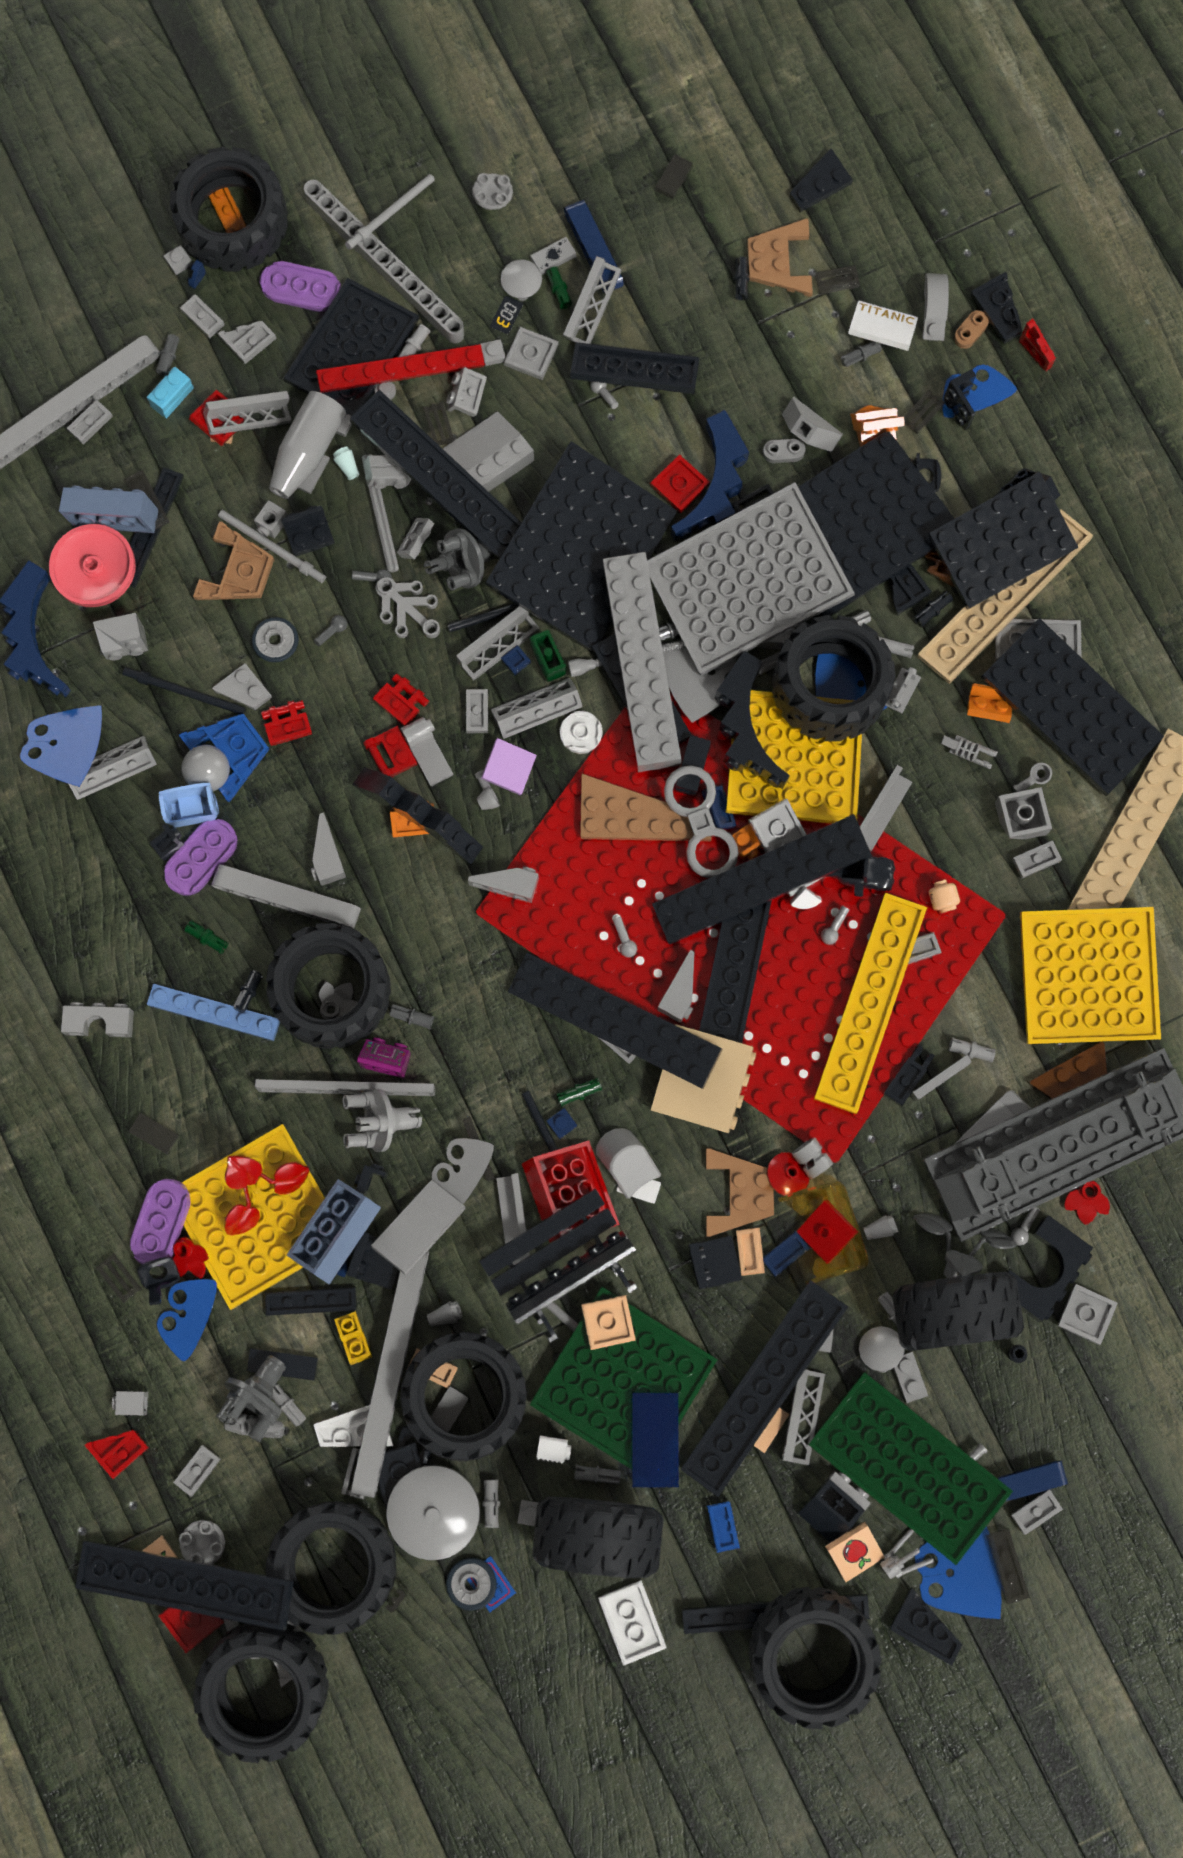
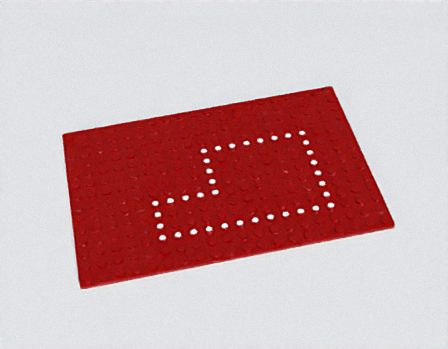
M669 688L671 700L691 735L711 740L704 770L712 777L715 787L723 785L727 797L729 768L723 760L726 752L731 747V739L723 736L719 730L721 721L709 713L692 723L676 702ZM624 707L600 743L594 748L506 869L529 867L536 870L535 873L539 874V880L532 903L489 892L477 908L476 913L480 918L539 959L671 1024L699 1031L722 922L670 945L652 905L709 879L698 875L689 865L686 854L689 841L581 839L582 774L666 802L664 795L666 780L673 771L682 766L689 739L679 744L681 754L680 766L638 772L629 715ZM702 779L696 797L676 792L677 781L675 782L673 796L679 805L690 809L696 808L704 802L701 791L706 789V785ZM733 814L736 826L725 831L731 835L735 834L748 825V820L754 816ZM857 814V822L861 826L865 818ZM799 820L806 835L831 824ZM884 831L872 849L871 854L875 857H886L894 860L896 868L894 872L895 882L890 891L864 888L863 896L859 897L854 895V887L846 886L836 878L825 876L807 887L821 898L822 902L815 907L809 909L796 908L790 904L795 895L790 897L787 893L771 901L742 1044L754 1047L753 1052L756 1053L753 1066H748L747 1073L750 1074L747 1087L743 1086L740 1095L744 1096L743 1100L804 1143L815 1137L822 1146L821 1152L827 1153L833 1163H837L883 1097L887 1087L908 1057L912 1055L1006 917L1002 910ZM711 836V841H700L695 850L698 863L709 870H716L725 866L730 855L726 842L716 836ZM763 847L759 849L760 853L756 857L765 854ZM738 856L735 867L750 860L746 858L742 861ZM947 880V884L954 883L956 885L960 903L956 905L957 909L940 913L939 910H934L932 907L929 890L934 888V883ZM888 893L927 907L917 937L934 932L942 953L907 965L857 1114L817 1101L814 1098L884 894ZM842 905L850 909L837 931L839 936L836 943L832 945L825 944L821 939L822 931L831 926ZM621 916L629 939L637 945V952L632 957H625L620 952L621 940L613 922V919ZM692 950L694 951L692 1004L690 1007L693 1008V1011L687 1020L683 1018L682 1022L679 1023L657 1010L689 951Z

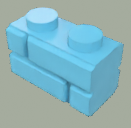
M173 367L169 375L163 378L147 396L150 406L167 419L194 388L190 378L176 367Z

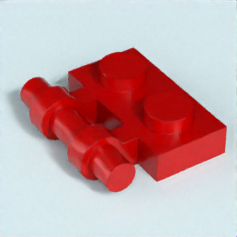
M395 674L392 680L397 685L393 688L386 683L373 697V701L400 724L406 726L419 713V709L414 705L419 702L425 707L429 700L420 689L416 690L410 685V681L407 678H402L399 674ZM406 691L411 697L407 700L400 693Z
M294 700L289 701L287 705L280 707L272 706L269 707V710L261 712L263 720L272 718L273 721L264 724L271 746L312 735L306 712L297 713V710L305 708L303 700L294 702ZM287 713L291 714L290 717L279 720L278 716Z

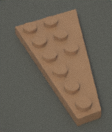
M582 774L581 839L690 841L694 833L688 817L680 816L672 811L666 802ZM711 836L705 837L700 841H711Z

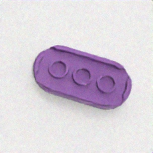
M278 261L270 267L267 266L260 276L262 291L268 299L320 312L327 311L341 289L340 282L333 273L285 261Z
M216 819L205 821L196 828L184 842L185 845L177 850L165 865V880L170 889L180 895H192L199 892L215 875L218 865H224L237 847V835L229 823Z
M164 1179L154 1183L147 1191L130 1240L131 1251H133L136 1261L140 1264L161 1257H172L174 1245L179 1239L190 1208L189 1192L181 1182L175 1179Z

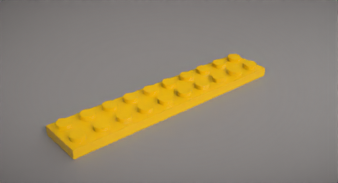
M888 893L884 894L823 1071L815 1100L857 1114L927 907Z

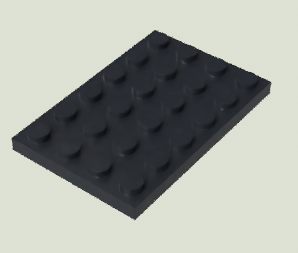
M347 278L288 370L284 381L307 394L310 391L320 392L316 370L395 358L419 321V315ZM377 384L324 392L322 394L337 401L347 414L353 416L370 399Z
M1040 472L1035 473L928 533L966 609L974 607L1079 548Z

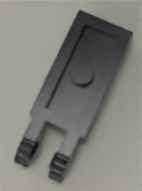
M920 1045L912 1056L908 1057L883 1093V1095L901 1107L926 1073V1068L935 1056L932 1053L927 1055L922 1066L915 1062V1059L921 1054L923 1049Z

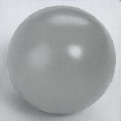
M199 745L192 748L185 755L181 771L188 785L210 782L213 791H216L227 781L230 766L226 755L220 749L211 745Z

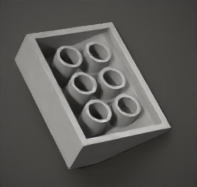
M496 412L443 448L488 492L534 461V450L499 412Z

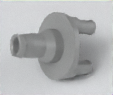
M373 1089L368 1092H362V1094L343 1096L342 1103L344 1109H364V1118L358 1117L355 1123L364 1124L355 1125L357 1132L362 1133L344 1134L343 1143L345 1148L363 1146L364 1148H372L375 1152H384L389 1148L394 1132L397 1130L416 1129L422 1125V1117L415 1118V1114L420 1112L418 1107L395 1108L390 1104L387 1094L382 1089Z

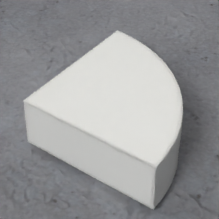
M804 886L793 897L790 904L799 909H809L817 906L822 901L820 897Z

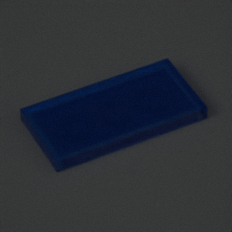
M632 1393V1487H679L678 1393Z

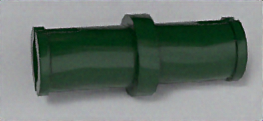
M551 267L552 273L549 270L546 271L552 286L551 291L556 295L560 308L567 309L569 308L567 303L569 306L572 305L567 292L568 286L562 280L558 267Z
M193 920L189 922L191 926L187 924L185 932L200 940V944L203 946L208 945L219 952V954L225 952L222 950L223 948L225 950L228 948L229 942L216 936L211 929H205Z
M596 1077L580 1085L578 1083L574 1084L573 1088L557 1093L556 1097L560 1106L563 1107L568 1103L578 1099L582 1101L584 1097L602 1091V1087Z

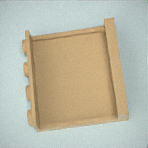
M676 1025L723 1050L704 1089L662 1070L651 1111L729 1133L730 1129L735 1130L738 1117L734 1115L736 1108L741 1109L744 1096L740 1094L742 1087H747L750 1074L747 1073L748 1066H753L756 1053L753 1052L754 1047Z

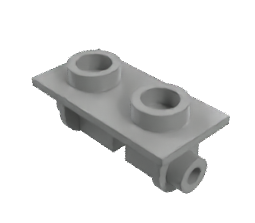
M909 667L908 670L901 669L885 706L901 714L903 713L921 679L920 676L916 675V669Z

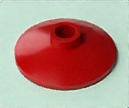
M784 1152L776 1155L769 1162L767 1168V1178L771 1187L777 1193L787 1197L801 1194L809 1183V1178L803 1171L804 1165L798 1164L792 1153ZM789 1169L794 1172V1176L789 1174Z

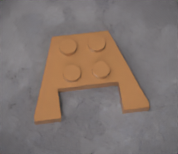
M808 219L748 238L750 281L771 287L779 286L786 288L787 291L793 293L797 291L804 293V296L812 297V276H790L788 240H809Z
M219 521L213 538L214 542L232 546L233 550L221 584L218 585L199 579L193 595L194 599L261 598L274 562V557Z
M706 1149V1170H729L730 1216H706V1237L774 1216V1189L768 1181L766 1167L712 1149Z

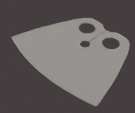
M687 648L663 652L671 693L692 723L720 705L715 699L716 691L724 681L725 675L736 664L737 657L715 668L716 673L714 675H709L708 672L700 675Z

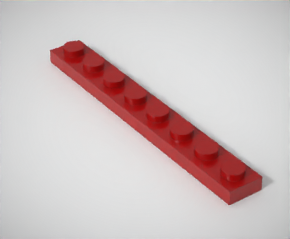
M481 344L316 370L320 393L456 372L464 367L468 369L481 368L485 366Z

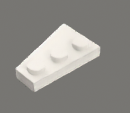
M370 1405L313 1424L320 1447L361 1446ZM390 1433L388 1437L387 1446H393Z

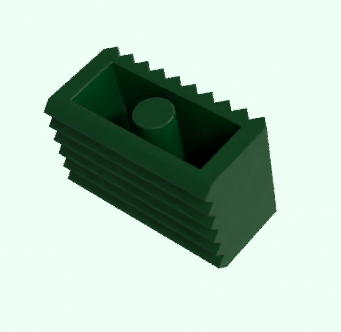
M545 630L531 636L530 644L547 682L564 676L566 674V664H564L561 653H559L554 638L550 634V630Z

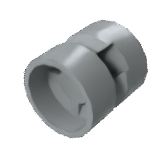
M815 1137L806 1141L792 1152L798 1164L804 1165L803 1171L810 1180L826 1171L833 1164L828 1154L821 1152L822 1146Z

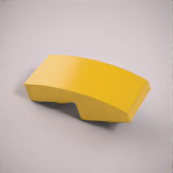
M356 1311L334 1319L350 1365L372 1358Z

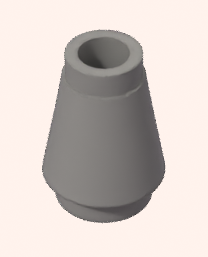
M884 1215L863 1228L868 1240L894 1236L893 1233L899 1232L892 1215Z
M449 1301L430 1314H427L431 1327L458 1323V1320L463 1318L457 1301L453 1303Z

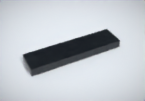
M356 1288L265 1293L266 1316L357 1311Z

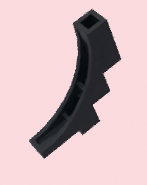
M744 651L717 689L715 699L721 706L730 708L721 721L719 730L726 738L735 740L726 752L723 762L726 763L729 769L739 771L740 773H742L745 767H748L752 774L762 776L767 779L771 786L779 787L783 790L790 775L778 767L765 753L756 737L751 722L749 707L751 688L763 662Z
M364 767L352 784L366 797L387 806L421 827L455 852L466 863L472 864L483 848L448 812L433 807L419 794L404 789L388 775Z

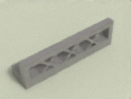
M598 256L596 257L563 334L566 339L575 343L591 344L622 271L620 268L606 263L604 259ZM604 269L615 272L613 279L604 283L602 279ZM604 288L605 298L595 302L593 296L595 291ZM595 307L597 311L596 319L587 322L585 317L586 311ZM587 326L589 335L586 342L576 338L578 330Z
M287 391L206 402L203 412L210 435L291 423V417L287 408L289 401ZM282 409L284 418H276L271 413L273 410ZM253 413H260L265 418L263 421H256L251 416ZM233 416H240L245 421L243 424H236L231 419ZM218 418L225 422L223 427L214 428L211 419Z
M519 606L457 654V663L474 681L499 662L501 657L516 645H521L540 629L529 616L528 611ZM525 620L532 627L528 632H518L519 624ZM505 635L515 636L514 643L511 645H501L502 638ZM489 648H498V654L494 658H485V651ZM472 661H481V668L475 673L467 666Z
M568 678L493 708L491 711L498 724L503 739L583 706L577 688L572 680Z
M142 736L94 757L92 765L80 787L71 784L69 786L76 799L79 800L157 764L145 737Z
M898 765L860 826L870 851L874 848L912 784L911 781L899 775L903 768Z
M518 1173L511 1174L508 1177L496 1178L505 1244L526 1231ZM526 1253L512 1263L514 1265L530 1256V1253Z
M805 1370L795 1384L781 1460L809 1465L812 1451L809 1443L815 1434L825 1378L823 1373ZM808 1375L819 1377L818 1387L811 1392L806 1387ZM817 1391L816 1399H814L812 1394ZM810 1397L815 1404L814 1410L806 1415L802 1410L803 1400ZM813 1414L812 1421L810 1422L808 1417ZM806 1420L810 1426V1432L802 1438L798 1433V1427L800 1422ZM806 1438H808V1444H807V1445H806V1443L804 1442V1440H805ZM800 1442L806 1449L805 1460L793 1457L795 1446Z

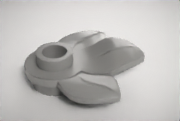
M326 982L319 992L322 1002L320 1013L325 1020L336 1019L347 1014L358 1003L352 1000L353 987L351 983L341 984L334 989L330 983ZM329 1007L335 1008L333 1014L327 1012Z

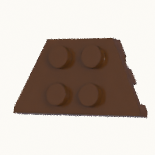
M1102 1041L1029 1081V1085L1044 1093L1049 1099H1052L1106 1074L1104 1042Z

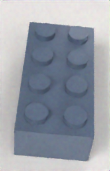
M72 486V488L63 487L59 512L75 528L87 524H101L111 527L116 531L145 533L155 532L159 510L141 490L135 489L129 492L118 488H113L112 490H104L99 487L84 489L80 486Z
M338 1179L286 1256L330 1284L381 1207Z

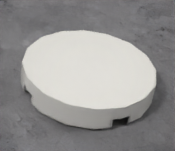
M585 711L571 713L562 721L560 727V737L563 745L571 752L577 754L593 751L600 743L603 735L600 721L592 713Z

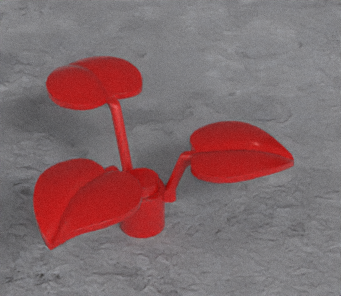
M228 1156L225 1182L231 1189L243 1188L246 1205H235L228 1212L224 1223L226 1234L232 1236L247 1232L255 1227L259 1221V1210L256 1207H250L251 1201L247 1185H254L260 1176L270 1184H274V1191L277 1194H289L303 1185L309 1174V1167L296 1162L285 1163L275 1171L274 1179H271L262 1173V1166L257 1160L243 1156Z

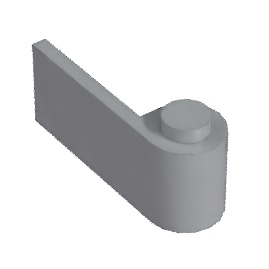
M422 717L400 728L430 786L454 775L433 737L432 731L435 728L430 719L425 720Z

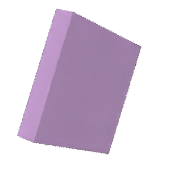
M497 738L481 779L515 794L522 795L536 755Z

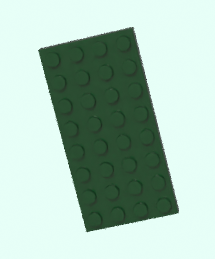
M865 1372L809 1443L811 1448L956 1566L1013 1492Z

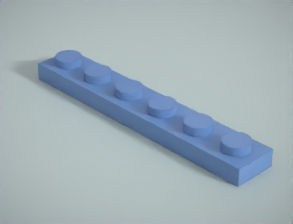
M153 984L147 1005L150 1007L271 1041L275 1040L280 1021L274 1017L249 1010L239 1013L231 1005Z

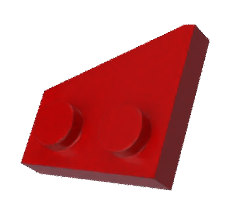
M1031 319L1026 323L1019 342L1046 372L1053 366L1056 357L1034 319Z
M136 1430L85 1444V1447L112 1479H115L149 1448Z

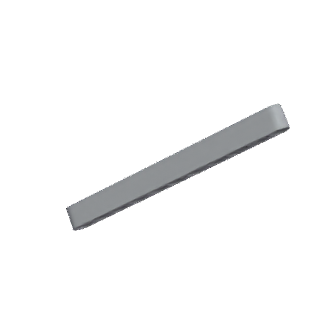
M309 180L306 182L304 192L307 203L346 241L354 236L352 234L359 228L365 227L319 181ZM370 233V237L364 242H359L353 247L448 341L459 343L464 339L462 320L373 233ZM368 246L374 247L372 249H366ZM382 260H388L386 263L380 262ZM397 273L402 274L399 277L394 276ZM410 287H415V288H416L415 290H412V291H411V290H408ZM424 301H430L429 304H422ZM440 314L445 315L443 318L436 317ZM453 328L459 329L457 332L450 331Z
M146 335L139 337L1 433L0 469L86 410L94 401L100 400L157 360L160 356V351Z
M429 1250L407 1275L400 1271L352 1484V1494L375 1498Z

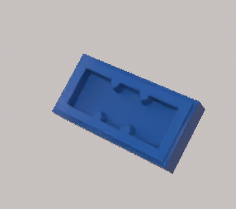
M730 1501L708 1505L707 1508L717 1553L740 1548Z

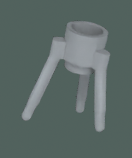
M911 1528L884 1555V1561L880 1563L890 1579L895 1576L898 1579L903 1574L934 1562V1559L930 1558L904 1568L903 1563L920 1552L918 1548L901 1559L897 1555L892 1557L914 1532Z

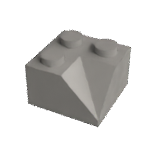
M136 613L93 622L101 651L107 660H119L122 656L126 655L138 656L148 651L144 626Z
M1042 787L1001 795L995 801L999 822L1009 839H1030L1045 836L1052 830Z

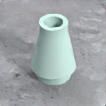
M343 447L333 453L334 462L344 472L348 480H352L360 475L352 450H349L348 447Z

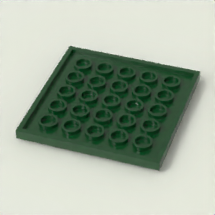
M601 1287L592 1302L618 1296ZM628 1303L635 1341L590 1350L583 1316L529 1405L647 1479L718 1359Z

